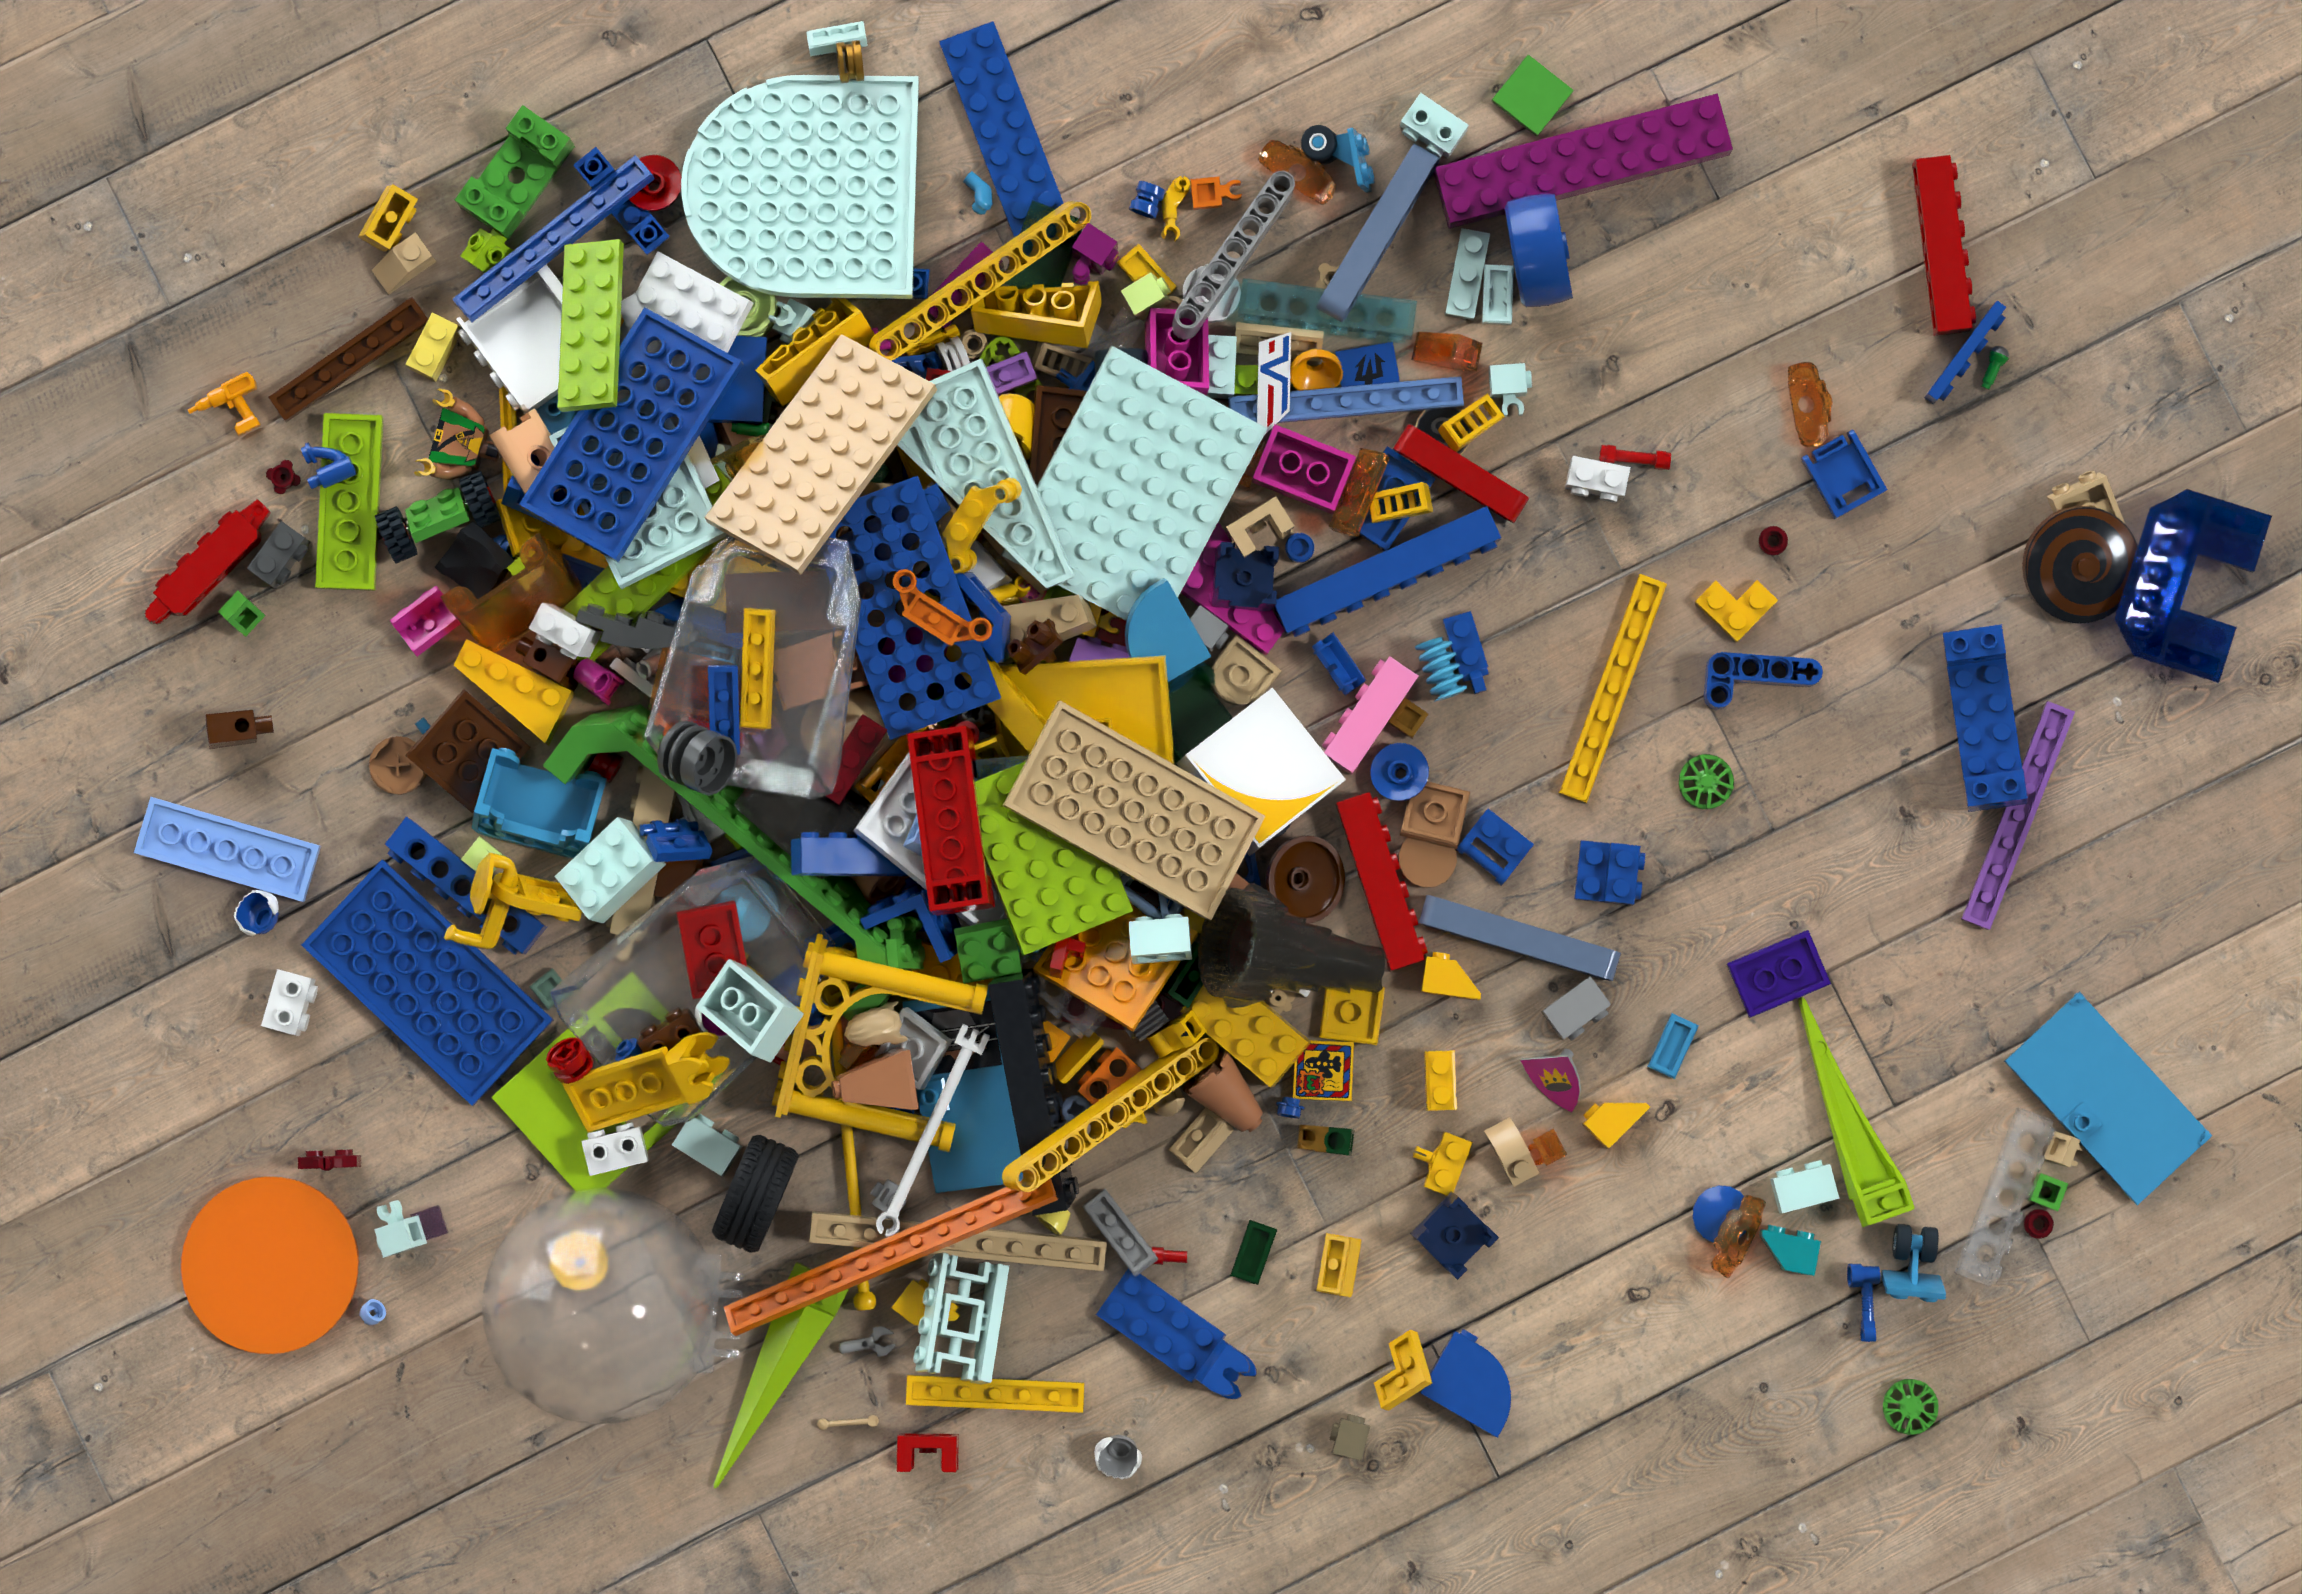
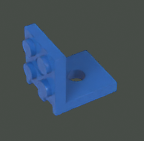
M918 884L902 890V893L896 896L890 894L879 899L876 904L867 908L869 913L860 919L866 930L916 909L940 963L951 959L958 953L954 929L961 928L956 914L936 916L929 911L927 890L923 887L920 888Z

